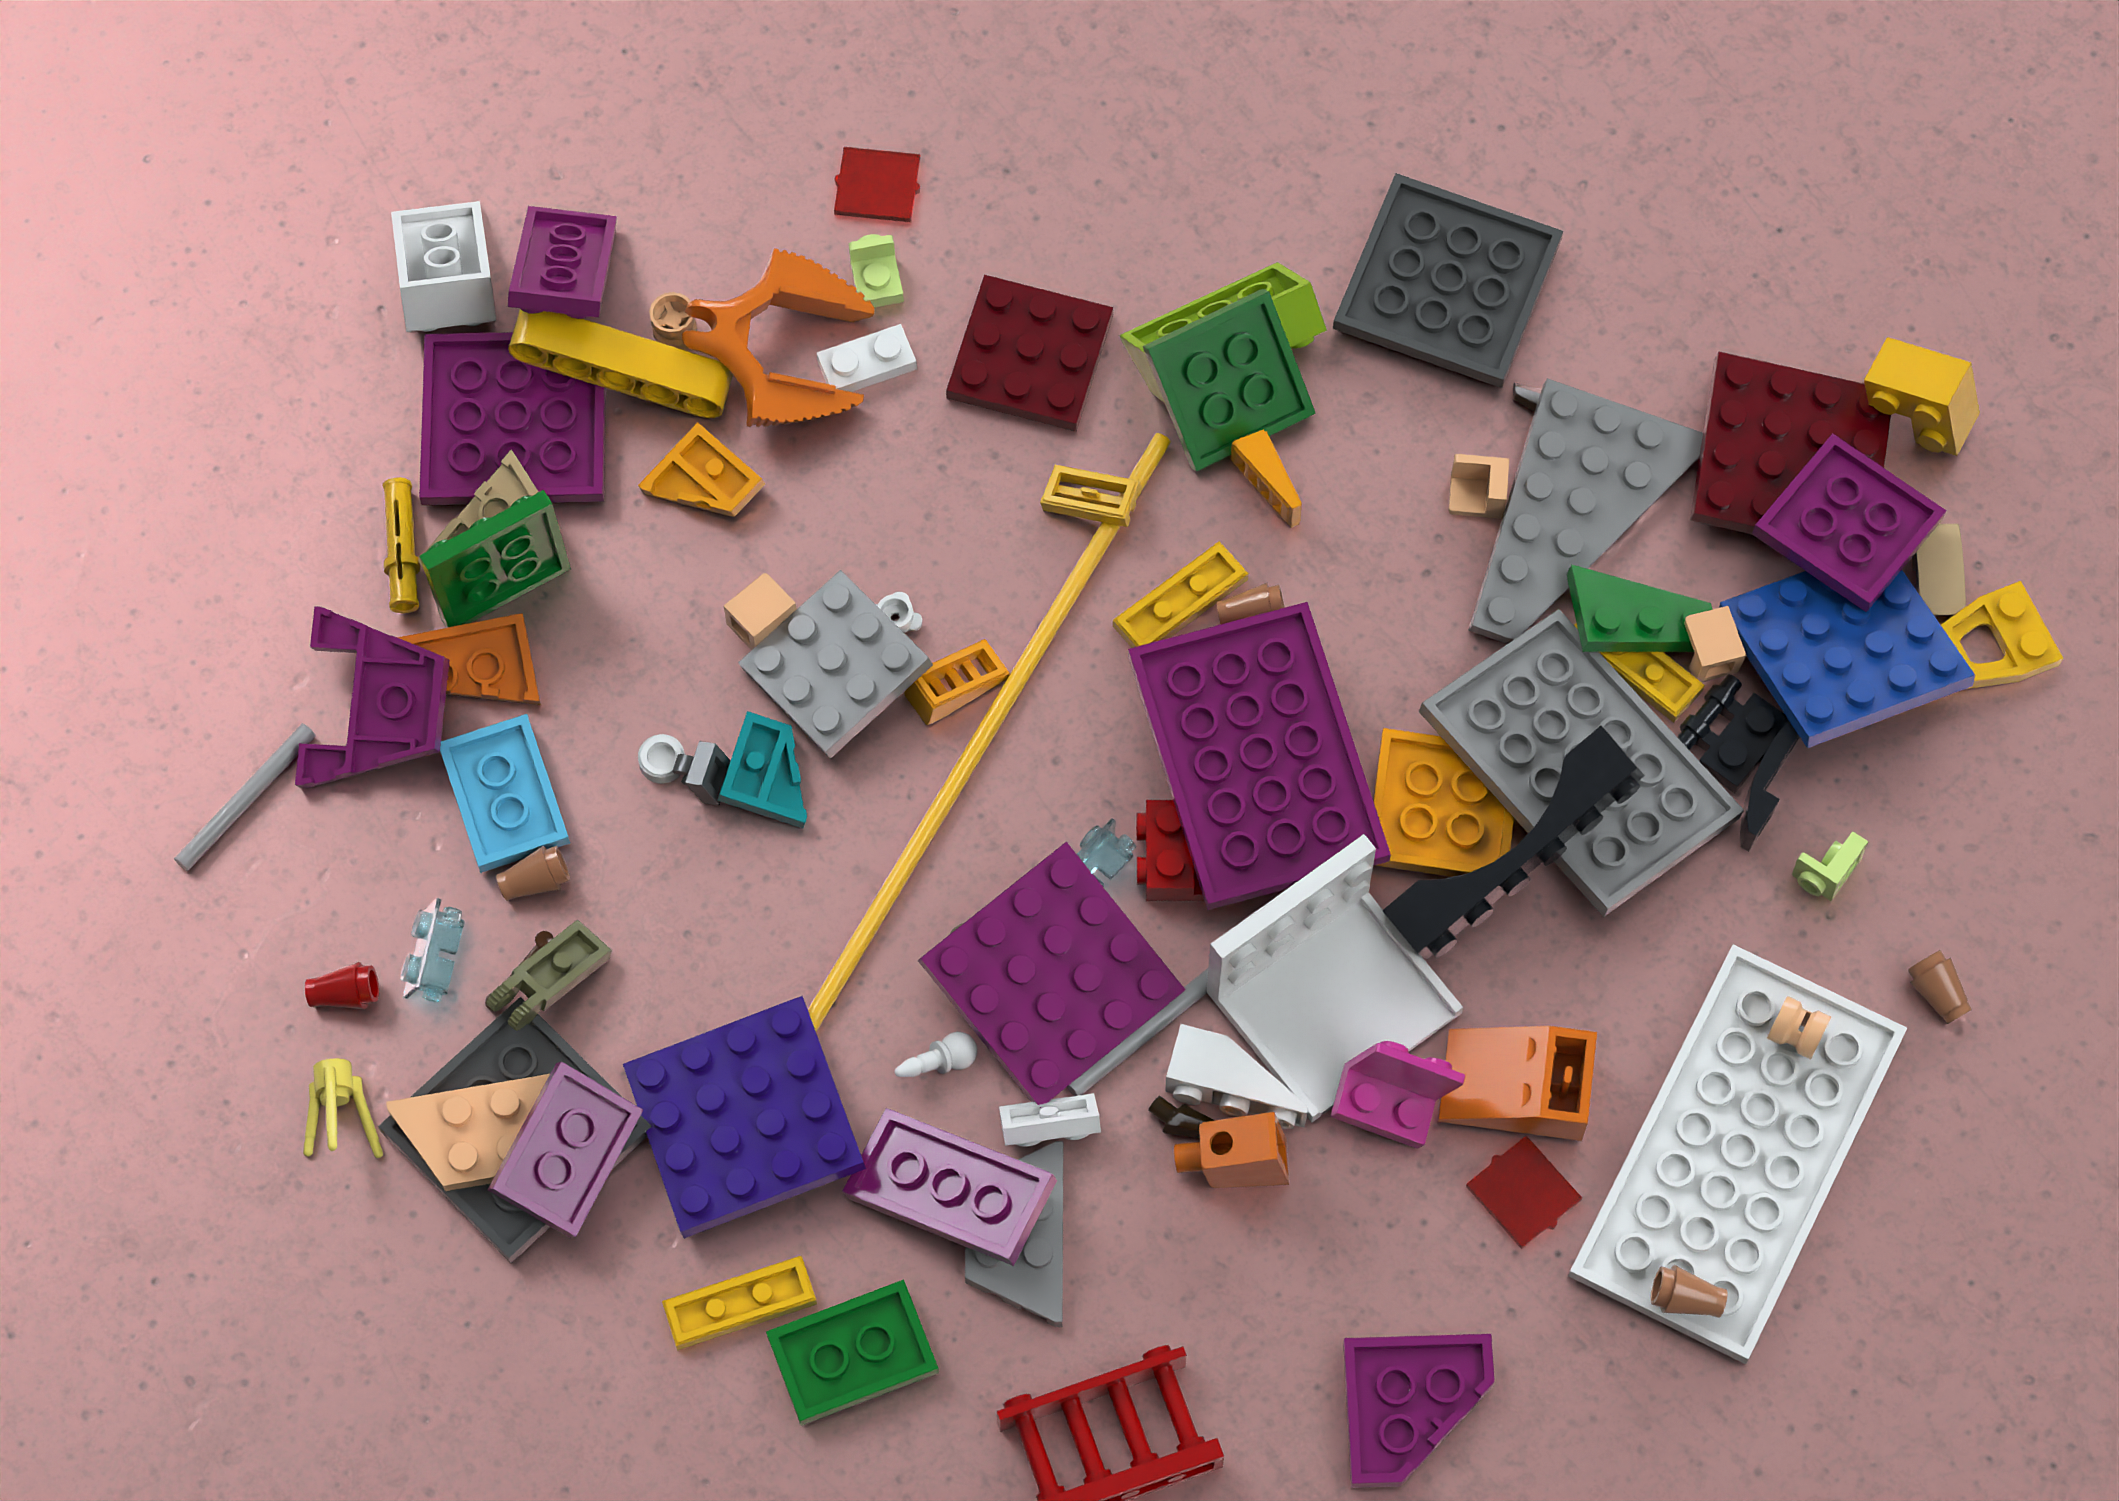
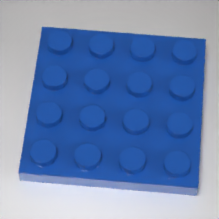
M1903 570L1897 574L1867 612L1806 571L1720 602L1719 608L1729 606L1747 658L1807 748L1972 687L1974 683V672Z

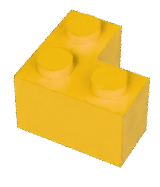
M1887 337L1864 378L1869 405L1884 414L1892 415L1896 413L1911 418L1915 443L1920 444L1931 452L1939 453L1943 451L1955 456L1958 455L1980 414L1971 362Z

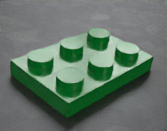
M904 1279L766 1331L768 1341L801 1426L939 1373L938 1365Z

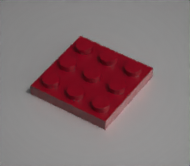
M984 274L946 389V398L1077 432L1111 325L1114 307Z

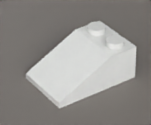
M480 201L391 212L406 332L419 330L429 332L444 327L476 326L484 322L496 321Z

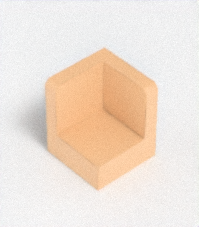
M1455 454L1451 471L1449 513L1452 515L1502 519L1507 501L1510 458Z
M763 573L723 606L726 624L751 650L797 610L796 602L767 573Z
M1729 606L1687 616L1684 625L1695 653L1689 665L1690 673L1701 682L1738 673L1746 653Z

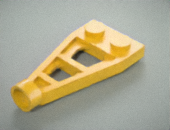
M2021 581L1978 597L1941 624L1975 674L1973 686L1967 689L2020 682L2060 666L2064 659ZM1977 626H1988L2004 657L1994 662H1971L1960 643L1962 637Z

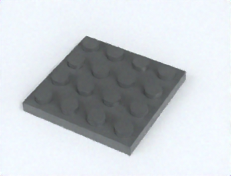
M1395 173L1335 316L1333 329L1502 388L1561 243L1563 231Z
M519 997L411 1097L550 1074L555 1064L561 1061L619 1096L621 1095L539 1014L529 1024H526L524 1028L518 1031L514 1030L508 1024V1020L513 1011L525 1002ZM391 1116L378 1126L381 1133L510 1263L517 1259L550 1228L547 1224L488 1191L490 1184L445 1191ZM642 1116L639 1117L613 1168L648 1137L646 1131L651 1125Z

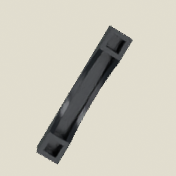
M1599 726L1564 756L1560 779L1549 806L1535 827L1516 847L1493 863L1470 873L1445 879L1418 880L1382 911L1417 954L1425 959H1429L1432 955L1435 958L1441 957L1454 947L1458 941L1455 936L1470 924L1471 927H1476L1485 921L1494 911L1491 905L1505 893L1510 897L1523 889L1530 881L1528 874L1541 863L1547 866L1556 861L1566 851L1565 843L1576 833L1580 832L1581 835H1584L1594 829L1604 817L1601 814L1602 811L1614 801L1621 804L1633 796L1640 788L1638 781L1645 775L1602 726Z

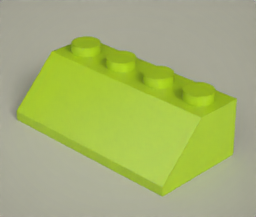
M1276 262L1121 334L1120 338L1151 393L1164 402L1143 349L1144 345L1252 293L1265 289L1270 292L1290 347L1297 349L1307 346L1314 341V336L1327 331L1311 282Z

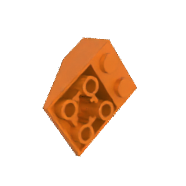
M1556 1026L1449 1029L1445 1061L1452 1065V1070L1465 1074V1079L1462 1086L1441 1097L1438 1122L1582 1141L1588 1125L1597 1032Z

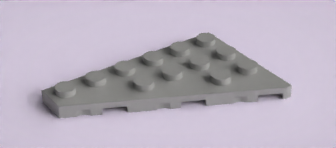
M1547 378L1540 393L1468 631L1506 644L1523 634L1569 588L1566 574L1571 564L1588 569L1699 458L1703 433Z

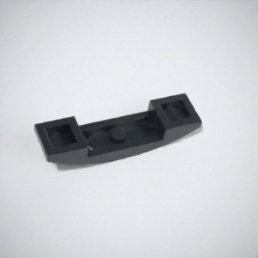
M1790 721L1780 730L1763 756L1744 802V812L1742 813L1740 827L1741 848L1748 852L1772 817L1780 800L1766 790L1800 739Z

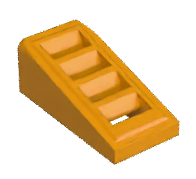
M1263 429L1235 440L1231 447V460L1233 464L1291 528L1299 525L1302 503L1267 431L1265 432Z
M983 639L933 662V666L907 688L904 694L926 725H930L1007 680L1010 672L987 640ZM977 659L987 674L981 676L972 661ZM961 669L970 682L965 683L957 670ZM945 678L952 690L947 691L940 680Z

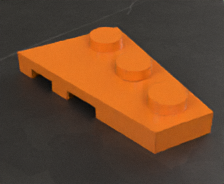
M523 613L397 637L450 660L446 694L541 705Z

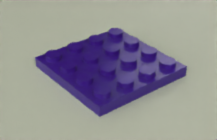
M803 996L623 1064L636 1104L643 1109L641 1116L651 1125L646 1133L677 1224L684 1239L866 1169Z

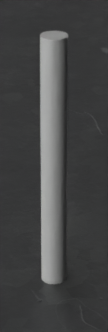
M302 723L174 858L177 864L184 870L189 871L296 758L299 751V743L309 744L316 736L314 732Z
M1208 968L1184 987L1186 990L1068 1085V1090L1074 1096L1084 1094L1207 993Z

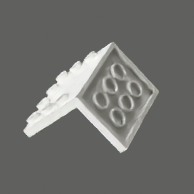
M1364 834L1210 944L1206 988L1208 995L1274 1077L1308 1106L1307 1118L1311 1123L1333 1108L1341 1074L1346 1062L1382 1041L1402 1044L1410 1052L1462 1014L1463 1006L1422 956L1416 953L1370 895L1369 888L1376 848Z

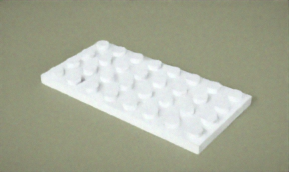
M1733 944L1568 1276L1746 1364L1907 1027ZM1787 996L1800 1001L1803 1009L1815 1012L1819 1010L1831 1016L1811 1059L1798 1054L1795 1046L1788 1043L1779 1045L1767 1039ZM1800 1025L1798 1030L1803 1032L1805 1027ZM1673 1265H1676L1717 1287L1727 1289V1302L1722 1316L1717 1318L1710 1315L1662 1313L1661 1307L1652 1305L1650 1301L1652 1285L1659 1268L1662 1266L1671 1269Z

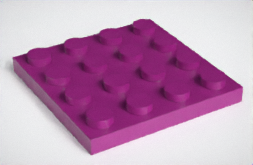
M513 332L425 334L419 490L421 505L469 504L475 497L474 493L484 481L487 482L511 449L538 492L544 490L552 503L604 502L606 388L515 359L508 350Z
M1067 841L918 960L1027 1098L1038 1105L1048 1103L1186 990Z

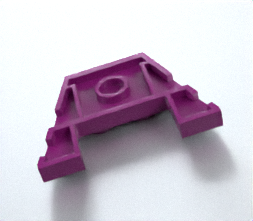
M314 606L310 648L315 651L356 653L347 744L346 746L299 743L295 785L300 788H310L440 752L450 660L400 638L373 629L363 623L336 614L326 608Z

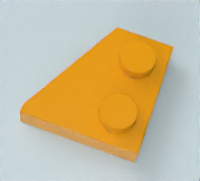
M697 422L638 484V487L647 496L735 517L762 489L765 482Z

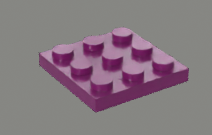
M1832 433L1756 523L1752 534L1867 612L1943 520L1947 510Z

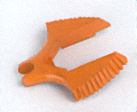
M776 248L773 249L766 270L756 286L742 295L727 301L694 299L687 304L685 309L687 315L706 321L711 331H685L682 333L683 343L691 350L717 358L731 371L744 389L747 404V427L756 425V427L761 425L769 427L771 424L772 426H778L780 424L784 425L817 419L852 409L851 407L858 406L864 400V394L836 389L835 385L772 372L769 375L763 374V367L747 348L751 319L765 311L769 305L849 322H857L874 315V306L870 300L865 301L863 299L865 295L862 292H856V287L847 285V281L839 279L835 273L831 274V270L823 269L821 264H815L814 260L805 259L806 256H796L794 252L788 254L786 250L780 252Z

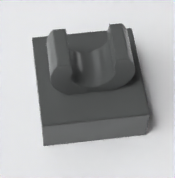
M699 741L694 757L686 754L677 755L672 772L684 775L681 782L687 785L702 803L720 805V801L717 800L731 760L716 743Z

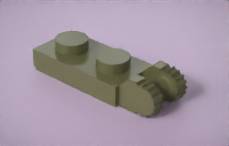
M576 920L512 971L511 977L490 994L486 1005L496 1012L510 1003L519 991L524 993L528 999L513 1011L508 1020V1024L518 1031L524 1028L526 1024H529L540 1010H547L610 959L612 949L579 920Z

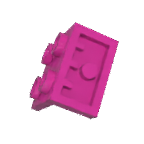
M1382 1041L1344 1064L1330 1117L1418 1149L1425 1145L1436 1100L1462 1086L1465 1074L1452 1070V1065L1445 1060L1433 1057L1422 1059L1409 1054L1408 1048L1402 1044Z

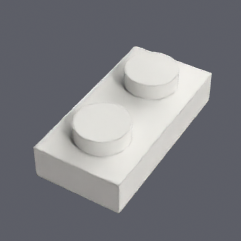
M901 324L816 353L817 361L826 383L835 385L836 389L849 392L917 370V361Z
M1094 1093L1051 1099L1048 1103L1040 1105L1035 1102L999 1106L1005 1146L1016 1144L1028 1147L1036 1145L1043 1140L1058 1138L1079 1140L1087 1137L1089 1134L1101 1133L1099 1112Z

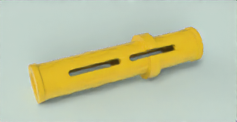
M398 477L390 478L383 482L388 557L383 562L384 573L389 576L390 610L395 613H410L419 608L416 574L420 572V563L418 561L419 558L415 556L411 497L412 484L410 480Z

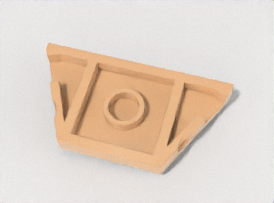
M550 1074L387 1101V1110L445 1191L491 1184Z

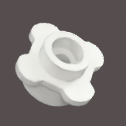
M895 592L884 597L876 604L890 619L894 614L899 615L900 618L893 622L904 633L917 631L921 628L922 616L913 611L909 596L906 593Z

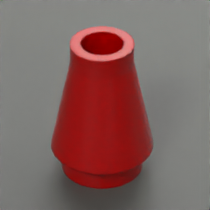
M356 962L317 978L306 979L305 996L307 1003L310 1007L328 1006L366 1009L368 1004L376 1003L379 999V983L375 968L372 965L363 966L360 962Z

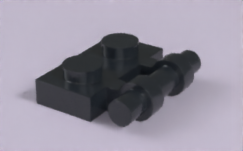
M1728 674L1720 685H1713L1704 696L1706 702L1695 715H1689L1680 725L1681 732L1677 738L1689 751L1695 744L1706 752L1699 762L1718 782L1733 793H1736L1762 761L1770 744L1789 720L1784 713L1756 693H1753L1744 705L1734 699V695L1742 687V683L1735 676ZM1721 714L1730 723L1718 736L1710 730L1709 726Z

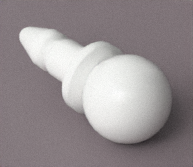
M964 1032L950 1033L942 1042H932L928 1052L904 1061L895 1069V1075L898 1077H915L935 1069L941 1074H945L951 1069H965L975 1061L977 1045L974 1039Z

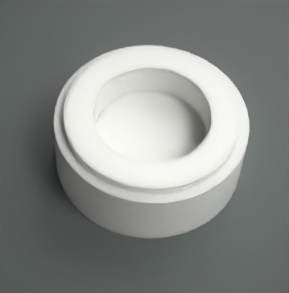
M665 734L654 735L645 740L638 752V762L642 774L654 783L664 784L676 780L680 775L674 774L672 770L677 755L685 754L683 746L676 738Z

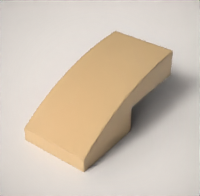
M1939 524L1912 556V571L1916 570V590L1933 615H1955L1966 607L1964 561L1959 524Z

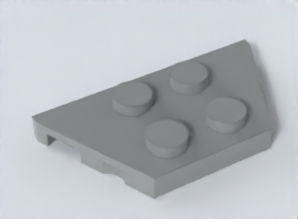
M1056 1141L1018 1159L1053 1173L1057 1182L1014 1266L965 1247V1283L985 1293H993L1001 1297L1003 1302L1019 1310L1024 1308L1046 1319L1047 1323L1054 1327H1062L1063 1141Z

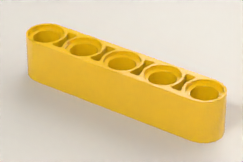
M520 309L508 347L509 353L515 359L526 364L703 418H717L723 414L733 377L731 371L718 360L589 320L572 318L563 313L546 311L527 313Z

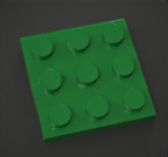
M1265 289L1252 293L1143 346L1189 465L1195 471H1199L1230 456L1232 443L1237 439L1263 429L1271 436L1316 414L1270 292Z
M544 490L532 496L527 495L517 499L510 508L491 518L486 517L476 521L467 531L450 540L444 539L436 542L427 552L419 556L441 620L446 628L472 623L571 570L553 504Z

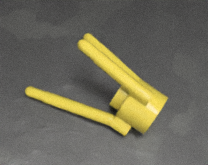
M334 1058L317 1062L313 1066L314 1082L309 1084L310 1101L303 1154L309 1157L313 1153L320 1103L326 1106L328 1149L330 1151L337 1149V1107L347 1104L350 1101L349 1096H353L373 1154L376 1158H381L383 1151L363 1094L362 1078L352 1076V1065L348 1060Z

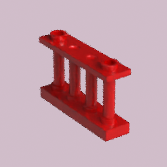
M1169 1345L1156 1347L1144 1353L1142 1361L1033 1399L1031 1394H1023L1003 1403L1004 1409L997 1411L998 1427L1000 1432L1014 1427L1017 1428L1040 1492L1036 1495L1037 1501H1129L1223 1468L1224 1454L1218 1438L1205 1441L1203 1436L1198 1437L1174 1372L1186 1366L1187 1355L1183 1346L1171 1350ZM1156 1378L1180 1442L1176 1446L1178 1452L1159 1458L1157 1453L1151 1452L1128 1387ZM1108 1394L1133 1461L1130 1462L1131 1468L1112 1474L1110 1469H1105L1082 1407V1403ZM1062 1410L1087 1476L1083 1479L1084 1485L1065 1491L1064 1486H1058L1035 1422L1039 1418Z

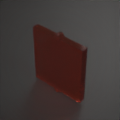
M844 147L840 174L834 178L835 185L838 186L834 215L911 223L915 194L920 193V184L917 183L921 159L920 154Z
M1527 1135L1501 1156L1494 1155L1491 1159V1164L1466 1184L1469 1191L1521 1249L1546 1229H1555L1558 1223L1557 1220L1582 1201L1580 1194Z

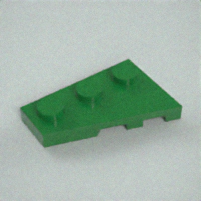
M1572 564L1566 574L1583 652H1694L1684 621L1689 615L1713 610L1709 602Z

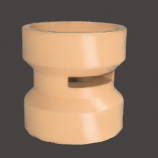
M676 292L664 293L658 296L651 304L649 313L653 337L656 342L682 350L688 349L682 341V333L690 330L697 331L695 318L685 313L687 304L691 302L685 295Z
M1787 996L1767 1039L1779 1045L1788 1043L1795 1046L1798 1054L1811 1059L1831 1016L1819 1010L1815 1012L1803 1009L1800 1001ZM1800 1025L1805 1027L1803 1032L1798 1030Z

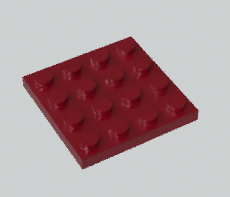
M1718 352L1714 359L1690 521L1752 534L1756 523L1832 433L1884 468L1891 415L1884 414L1869 405L1864 383Z

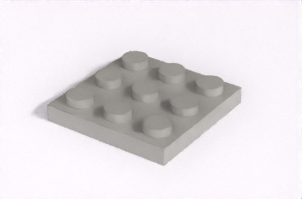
M841 570L738 662L759 687L830 759L933 666L929 657Z

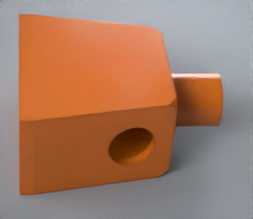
M1275 1112L1203 1122L1199 1124L1200 1142L1174 1145L1177 1173L1203 1171L1212 1188L1289 1185L1286 1137Z

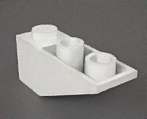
M1184 1024L1180 1025L1166 1075L1165 1092L1172 1093L1174 1099L1190 1105H1199L1201 1101L1218 1105L1222 1112L1236 1117L1247 1116L1248 1113L1255 1115L1275 1112L1282 1129H1293L1294 1125L1305 1128L1308 1106L1232 1039L1215 1032Z

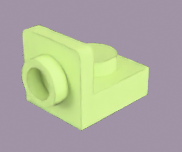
M871 234L861 237L858 241L850 242V265L854 284L857 288L856 292H862L865 295L863 299L865 301L870 300L874 307L904 302L893 236Z
M1852 831L1843 845L1838 841L1832 844L1821 863L1802 852L1796 861L1792 875L1797 878L1798 884L1806 892L1814 896L1822 895L1832 901L1861 861L1868 841Z

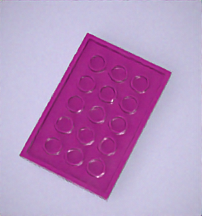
M1308 602L1128 649V658L1207 910L1288 889L1363 834L1376 848L1373 866L1390 861L1389 847Z

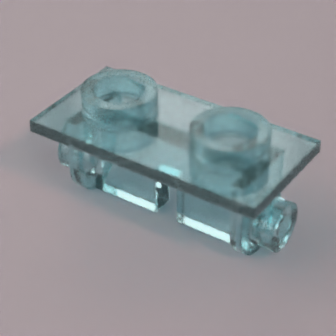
M1113 818L1103 828L1098 825L1093 827L1081 841L1080 847L1082 849L1077 853L1092 874L1098 869L1110 880L1133 858L1132 851L1136 848V844L1127 835L1122 834L1120 838L1115 836L1116 820ZM1096 877V879L1104 887V883Z
M436 898L424 910L420 909L415 917L411 936L417 938L414 953H409L404 961L400 977L401 981L406 982L403 998L408 999L414 992L421 990L423 991L422 997L425 1000L440 1002L442 995L448 994L455 961L438 957L439 950L453 955L457 953L465 921L461 919L462 911L457 908L445 907L443 912L439 911L441 903L439 898Z

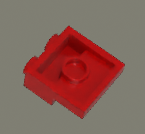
M1146 800V812L1136 813V840L1146 841V857H1137V885H1146V901H1204L1173 800Z

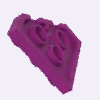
M1491 1334L1344 1338L1343 1352L1351 1488L1401 1487L1488 1393L1495 1382Z

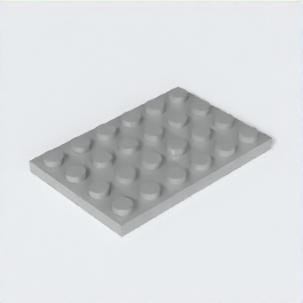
M1559 609L1422 702L1419 713L1527 833L1535 827L1550 804L1560 779L1564 756L1599 726H1602L1645 775L1638 781L1640 788L1625 802L1618 804L1614 801L1602 811L1601 814L1604 817L1594 829L1584 835H1581L1580 832L1576 833L1565 843L1566 851L1554 861L1603 917L1740 819L1744 812V809L1599 652L1582 651L1578 629Z

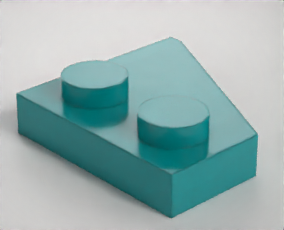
M747 711L717 801L802 829L804 828L807 812L803 806L800 788L801 777L799 765L794 754L795 742L791 725Z

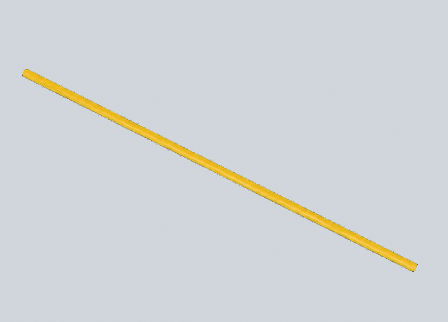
M1155 433L1129 476V479L1140 481L1142 490L1171 443L1170 439L1161 433ZM1119 493L1118 496L1123 497L1124 493ZM1101 522L809 1006L808 1011L816 1032L1119 530V525Z

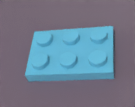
M527 714L441 741L440 752L480 873L522 860L542 846L549 849L554 846L561 847L570 844L569 836Z

